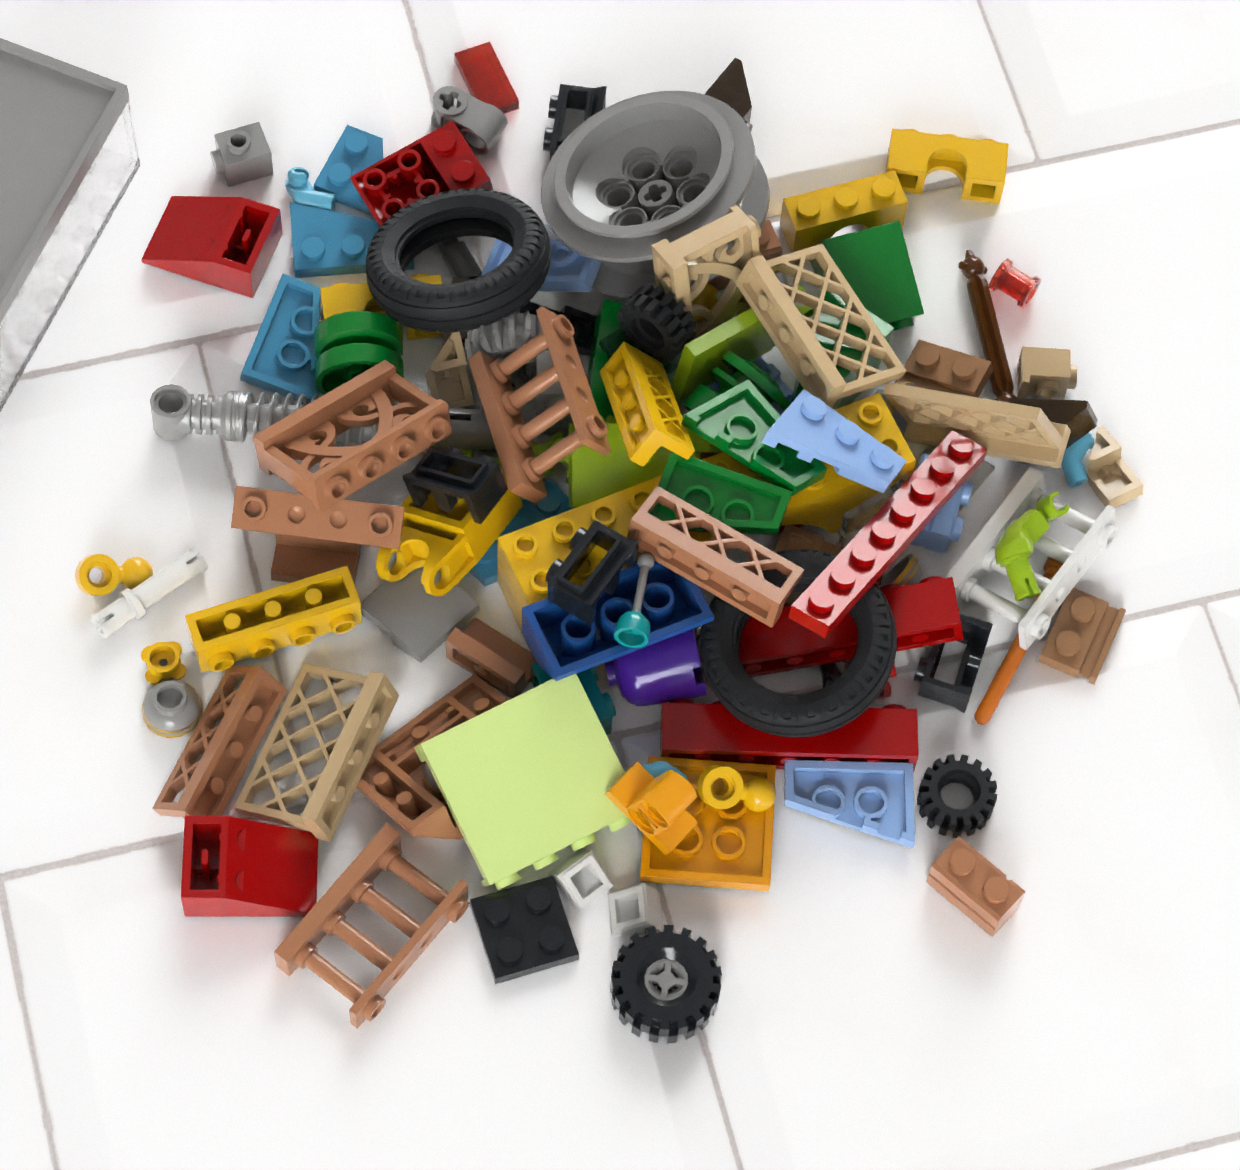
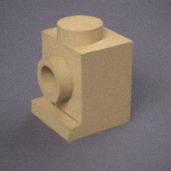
M1022 346L1017 363V398L1026 399V395H1036L1042 399L1065 397L1067 389L1076 388L1077 365H1071L1070 349Z

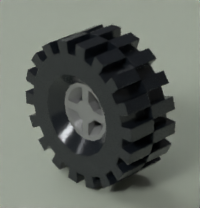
M664 925L663 932L656 933L655 926L645 929V936L643 937L635 933L629 938V945L627 947L625 945L621 946L617 954V960L613 962L610 983L613 1009L619 1010L618 1019L624 1026L628 1022L632 1025L631 1033L640 1037L642 1032L648 1033V1041L658 1043V1037L663 1036L667 1037V1044L677 1043L678 1036L682 1034L687 1040L695 1035L697 1027L703 1030L708 1025L710 1015L714 1016L717 1009L722 985L721 966L717 967L716 965L718 957L714 950L709 952L706 950V940L699 936L694 941L691 939L692 931L684 927L681 934L673 933L674 925Z

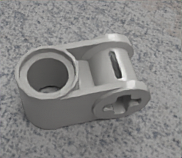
M445 86L439 88L433 96L434 111L431 116V126L433 129L436 130L443 126L442 117L445 118L444 125L453 120L476 155H486L508 124L506 116L500 109L489 103L482 102L465 93L460 88ZM455 98L457 99V104H456V106H454V99H455Z

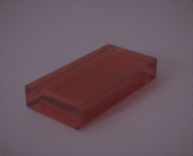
M490 41L454 53V62L471 96L484 103L494 105L504 114L519 109L518 97Z

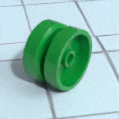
M348 311L326 318L314 330L315 357L317 358L315 361V385L322 396L384 360L394 365L396 373L404 378V364L401 358L403 355L402 327L394 319L381 313Z

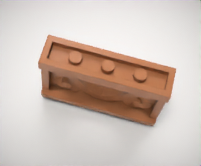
M384 360L255 434L253 439L259 469L269 476L272 474L277 475L314 502V506L318 510L324 511L451 435L452 429L448 404L442 399H434L396 373L394 365ZM397 401L399 402V404L391 406L393 403ZM379 423L375 437L366 443L357 446L334 447L337 436L352 427H367ZM296 460H302V462L299 464ZM318 463L320 470L311 473L310 469Z

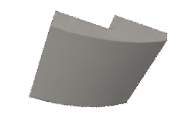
M424 567L413 570L399 581L389 582L385 580L361 602L362 616L387 632L396 647L420 663L446 641L455 627L457 629L462 627L480 610L479 604L458 584L444 596L437 597L427 594L421 583ZM439 571L436 573V576H435V579H434V584H435V585H436V584L439 582V580H440V572H439Z

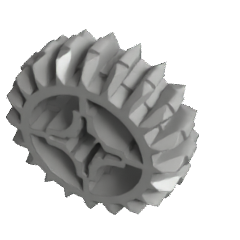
M528 310L525 313L515 312L506 318L502 317V320L484 327L481 325L478 329L467 331L464 347L467 361L466 368L471 370L468 359L478 351H482L495 359L503 360L543 332L538 315L529 314ZM536 357L514 372L521 379L522 386L536 377Z

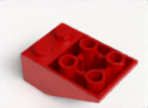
M453 120L349 177L379 227L402 208L430 195L437 196V193L450 190L457 192L458 189L493 190L491 179Z
M171 196L141 262L254 298L283 235L280 209L244 197Z
M185 816L181 879V902L185 917H305L317 903L319 839L310 831L232 816Z

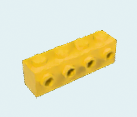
M347 565L185 615L189 639L201 673L210 670L213 672L224 671L232 667L235 662L251 657L253 659H262L270 656L277 649L290 645L304 646L311 643L316 637L331 632L342 634L350 631L357 624L362 623L361 602Z

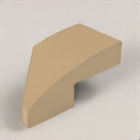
M459 331L450 334L425 373L429 395L436 400L442 399L448 404L449 408H463L475 405Z
M1101 425L1097 427L1096 439L1088 459L1087 476L1089 480L1087 483L1105 507L1110 505L1116 508L1143 495L1144 484L1121 458L1122 447L1107 429Z

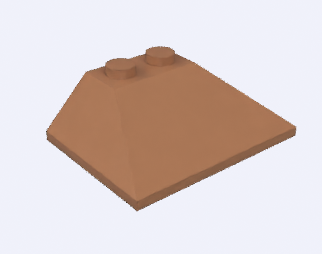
M473 674L378 744L356 788L412 836L461 840L463 836L446 801L433 796L425 787L423 768L426 761H420L414 747L508 701V699L476 674Z

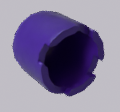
M693 629L604 663L609 686L618 685L622 697L628 703L635 706H650L707 695Z

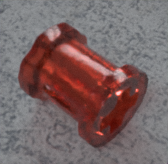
M1006 258L993 275L989 289L1004 292L1017 301L1018 307L1024 309L1034 297L1042 280L1038 276L1030 277L1013 266L1012 260Z

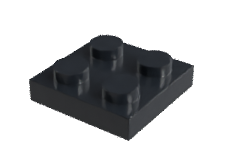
M553 876L470 899V908L495 984L579 960V952Z

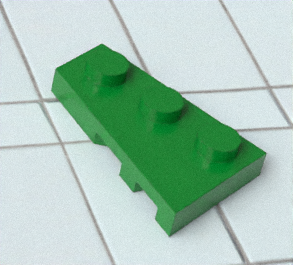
M749 379L684 414L682 425L772 484L792 491V496L823 479L827 471L825 465L816 458H813L811 463L796 457L797 450L780 443L775 448L761 443L767 431L780 417V414Z
M672 451L658 484L662 489L742 534L777 535L792 497V491L691 456L686 460ZM660 503L650 513L662 521L676 520L674 511ZM702 527L688 529L689 532H709Z

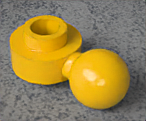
M104 554L86 556L78 563L75 570V580L79 589L90 596L107 595L117 587L118 583H123L127 588L133 589L153 576V569L150 563L141 557L129 558L122 566H118L111 557ZM94 567L101 571L102 576L98 583L92 582L89 577V573Z
M720 764L712 765L705 769L700 775L697 784L698 793L703 802L717 809L731 808L739 800H743L745 806L750 810L762 812L769 809L776 799L775 788L769 780L757 777L743 783L742 777L735 769ZM721 778L724 782V787L721 792L714 793L712 785L716 779Z

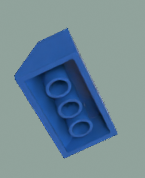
M655 561L654 566L648 571L641 613L650 622L649 641L644 647H625L614 638L616 623L619 617L633 609L640 573L638 564L634 568L628 567L620 570L619 584L612 595L604 592L597 601L596 619L592 625L587 624L546 598L522 607V634L539 668L555 681H559L714 621V615L698 585Z

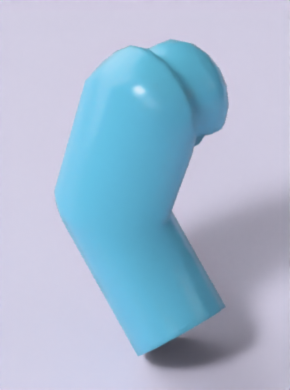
M1087 433L1065 450L1061 467L1071 488L1081 486L1089 480L1082 464V459L1088 449H1092L1094 446V438L1091 433Z

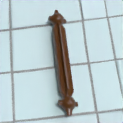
M966 250L965 259L963 262H959L958 268L961 269L962 274L968 279L966 286L984 359L992 362L993 372L989 379L992 391L998 397L994 400L1009 402V398L1017 397L1012 394L1014 389L1013 380L988 282L983 274L987 273V267L984 266L983 261L979 257L975 256L972 250Z

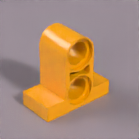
M637 761L605 793L665 855L671 853L698 823L686 810L696 799L697 793L683 776L672 770H668L654 778Z

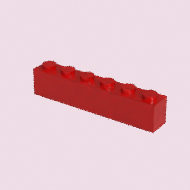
M931 576L922 579L916 584L905 586L887 584L880 587L890 605L897 633L896 652L964 640L953 577ZM791 606L783 607L781 616L772 628L751 616L742 631L739 643L740 662L751 677L852 660L858 644V629L848 613L826 638H823L789 619Z
M680 699L670 703H662L660 716V757L776 765V769H784L785 760L913 763L914 773L919 757L917 709H906L903 705L889 704L882 708H868L850 723L825 734L811 737H782L759 731L743 723L732 715L719 700L712 704H701L689 699Z

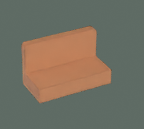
M275 533L276 547L270 572L271 580L291 583L347 565L355 585L360 559V544Z
M474 618L463 632L455 627L446 639V658L471 674H476L487 684L510 699L520 695L531 681V663L536 662L532 652L478 618Z

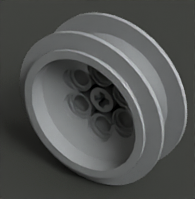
M680 90L651 92L617 102L588 118L568 135L558 147L546 168L541 187L542 210L555 236L573 251L602 261L592 289L607 295L627 299L642 285L645 287L647 284H653L654 288H656L651 245L665 238L671 243L729 214V208L734 205H738L747 216L752 215L758 222L760 229H762L770 202L768 178L760 160L756 156L753 137L743 118L729 105L714 97ZM731 241L727 243L729 246L726 251L732 248ZM710 274L708 281L713 279L717 275ZM691 280L689 282L690 286H692L696 280Z

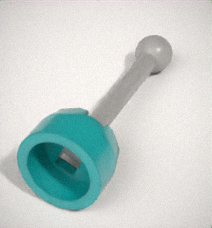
M643 553L638 557L637 562L640 567L633 609L622 614L616 623L615 640L629 648L644 647L649 641L650 622L641 613L648 571L655 563L654 557L649 553Z

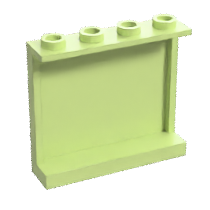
M577 674L559 681H555L552 678L414 747L420 761L427 762L484 878L480 881L482 887L495 884L497 890L502 889L521 879L518 873L519 870L533 864L535 870H539L559 859L556 854L557 851L571 845L573 851H576L596 841L594 832L606 826H609L611 832L632 823L605 795L625 771Z

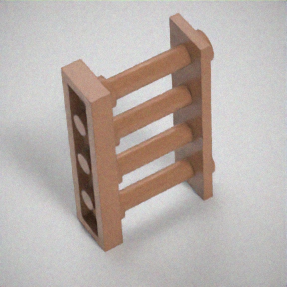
M543 306L536 310L543 332L505 359H495L482 351H478L468 359L509 491L534 504L547 496L543 482L544 472L583 445L604 456L612 452L606 437L608 428L604 420L599 416L573 339L574 328L564 315H557ZM549 348L554 364L514 391L511 383L512 373ZM560 381L565 397L524 424L521 414L523 411L522 406ZM571 414L576 430L535 458L532 448L533 439Z
M236 486L231 528L400 549L405 507L342 499L326 510L320 511L314 506V502L303 494Z
M388 823L383 826L274 951L276 967L289 977L298 967L301 969L307 967L354 1003L349 1009L350 1023L357 1029L366 1019L372 1021L378 1016L386 1004L384 997L448 922L456 923L464 915L470 904L467 901L468 883L463 879L448 892L401 857L400 832ZM382 870L385 872L391 870L437 905V908L422 925L373 888V881ZM354 902L357 904L363 902L410 938L395 957L391 956L346 921L345 913ZM335 934L382 970L366 990L317 953L318 948L316 946L326 935L331 937Z

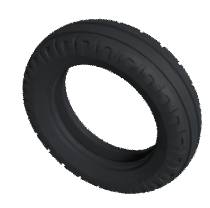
M458 189L457 192L450 190L437 193V196L430 195L419 199L416 203L407 205L385 221L374 235L367 251L365 264L366 279L376 303L395 321L410 328L427 332L453 333L459 330L463 332L478 329L481 325L485 327L502 320V317L506 318L525 306L539 291L547 277L551 261V245L549 235L540 217L529 205L518 198L503 192L487 189ZM486 236L501 240L512 247L508 257L495 269L478 278L461 283L429 284L414 280L404 273L409 263L422 251L452 238Z
M790 549L775 552L804 569L802 578L791 593L804 592L836 557V555L811 549ZM776 569L762 571L764 579L779 588L782 587L788 576ZM876 583L848 612L858 629L857 649L850 665L834 682L810 693L784 694L775 692L760 685L746 672L739 658V643L742 631L751 617L747 613L714 596L709 605L714 615V621L702 625L700 636L701 662L706 679L715 696L732 715L743 723L759 731L782 737H811L839 729L859 717L875 702L884 689L891 675L896 657L897 633L893 613L886 597Z

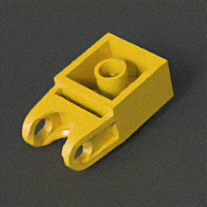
M501 469V473H502V475H503V477H504V480H505V482H506L503 469ZM508 488L483 523L478 524L474 522L465 499L457 497L458 503L451 512H445L437 505L432 492L422 507L415 506L409 494L400 505L405 507L400 549L380 547L376 559L378 576L383 580L396 582L405 578L413 570L424 567L421 583L426 593L437 597L444 596L481 560L521 509L523 504L520 496L510 492ZM396 552L397 559L389 570L390 558ZM439 571V572H440V580H439V582L435 585V584H434V579H435L436 573Z

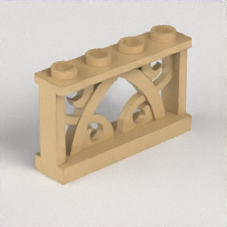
M738 205L730 207L729 214L671 243L665 238L651 245L656 287H663L665 294H668L669 291L675 294L674 300L677 303L682 300L686 305L683 310L691 311L693 315L690 321H693L697 316L704 317L701 321L698 318L696 319L697 328L694 330L696 335L692 340L718 327L723 322L729 321L736 313L739 315L751 308L736 285V281L750 258L761 255L759 250L761 229L756 219L752 215L747 216ZM731 241L732 248L726 251L729 246L727 243ZM710 274L729 278L728 286L711 311L703 305L691 303L705 288ZM691 280H696L695 283L692 286H690L689 282ZM683 350L674 360L672 359L671 362H668L675 371Z

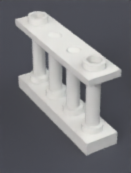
M1031 466L945 577H953L959 610L965 602L969 603L973 600L1017 623L1019 647L1026 651L1036 638L1041 639L1046 634L1051 623V617L1103 548L1108 549L1118 533V527L1115 525L1114 507L1107 505L1096 521L1069 508L1066 514L1056 518V520L1085 535L1074 550L1044 535L1034 544L1035 550L1063 563V565L1052 580L1034 572L1038 587L1042 593L1029 610L980 586V582L988 572L997 571L1008 577L1005 567H1000V564H996L995 547L1005 530L1027 510L1036 509L1038 500L1047 496L1044 473ZM1053 500V505L1057 510L1065 506Z

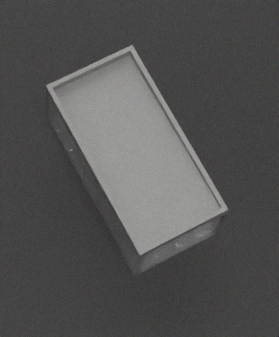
M0 38V412L141 166L127 85Z

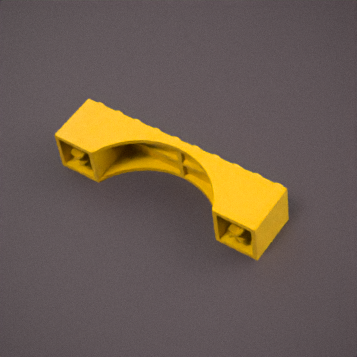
M880 393L837 408L835 411L857 424L859 428L907 460L900 473L885 492L881 493L836 474L832 465L821 461L827 468L824 478L791 497L781 526L795 524L813 525L826 529L830 534H834L870 520L913 474L916 459ZM725 452L703 459L705 462L772 484ZM662 475L498 537L497 583L521 633L522 607L548 598V582L545 581L546 574L556 559L564 561L570 554L569 545L577 530L581 527L588 530L594 520H597L627 538L631 519L655 487L658 486ZM689 532L690 537L698 542L713 541L710 532ZM596 545L570 582L577 586L583 585L608 551ZM625 564L621 570L628 568L630 566Z

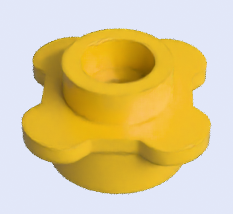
M157 642L145 647L141 651V659L146 662L147 666L145 679L149 684L156 685L161 680L170 678L181 680L185 677L187 670L186 666L181 663L180 655L183 650L178 642ZM166 660L168 663L165 666H161L160 662Z

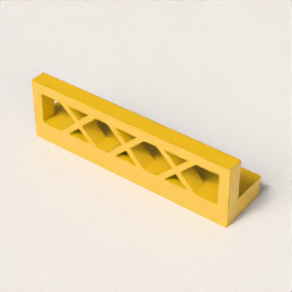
M623 342L600 370V375L629 459L644 467L658 448L663 446L688 460L695 452L687 428L681 424L683 417L663 364L628 343Z

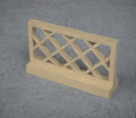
M823 244L770 260H765L763 255H759L747 261L736 281V285L806 391L821 399L832 408L838 399L886 384V382H891L904 376L906 369ZM816 259L824 271V276L803 269L804 262ZM780 271L794 277L791 287L780 283L774 272ZM799 280L819 287L818 298L798 290ZM826 290L839 295L844 301L845 307L842 308L825 301ZM794 301L813 308L812 319L801 315ZM820 312L841 319L839 330L818 322ZM847 322L862 328L866 334V339L863 340L846 333ZM815 333L834 340L833 351L822 347ZM844 344L862 351L860 362L839 354L841 345ZM868 355L883 360L888 369L881 371L866 365ZM836 365L857 373L855 380L846 383L837 370Z
M889 382L885 384L884 396L908 423L904 434L908 442L937 447L953 430L988 449L986 456L1059 469L1061 467L1071 430L1066 424L1051 422L1041 408Z
M303 663L234 806L236 812L241 815L308 830L317 839L331 842L398 700L399 694L384 673L370 671L368 676ZM311 679L324 680L328 688L307 699L305 691ZM353 687L361 688L357 699L343 707L338 695ZM333 698L337 710L316 721L312 709ZM306 713L311 724L290 735L288 727L291 720ZM342 721L344 727L340 735L326 743L321 731ZM316 735L320 746L299 757L294 745ZM289 749L293 761L272 771L270 764L274 756ZM325 757L327 762L322 773L308 780L304 767ZM298 771L302 783L281 794L277 782ZM271 785L275 798L260 806L252 804L256 793ZM307 794L309 800L302 815L289 813L286 804Z

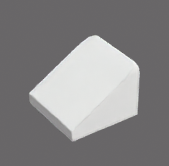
M580 849L549 872V875L554 877L556 885L578 911L583 910L614 887L591 850Z
M643 883L607 894L611 935L645 934V929L651 926H655L656 933L664 930L661 895L657 889Z

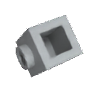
M260 122L214 134L216 150L210 152L211 160L216 174H224L228 187L274 175L272 154Z

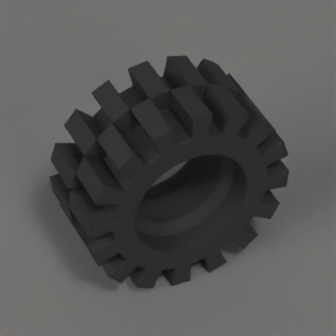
M647 284L645 287L644 285L639 287L619 309L617 319L621 322L618 325L620 330L627 331L624 335L627 341L633 340L635 342L633 347L638 350L642 348L645 354L651 357L654 355V358L659 362L663 360L666 363L671 362L684 349L685 344L695 337L696 322L690 321L693 318L691 311L683 310L686 306L681 300L677 303L674 300L675 294L671 291L665 294L663 287L657 286L654 288L653 284Z
M954 754L946 756L945 762H942L939 758L934 761L932 768L928 766L918 790L917 805H921L919 809L921 818L928 817L926 825L932 829L935 825L940 827L938 834L945 836L947 830L953 831L952 838H957L958 836L961 837L962 832L965 831L968 837L974 835L976 828L981 830L985 827L987 820L990 819L997 801L998 794H995L997 783L996 780L990 781L992 772L989 768L984 771L980 769L983 762L978 759L972 765L967 763L968 755L962 754L960 761H955ZM950 783L965 785L972 792L973 802L965 809L951 808L942 800V788Z

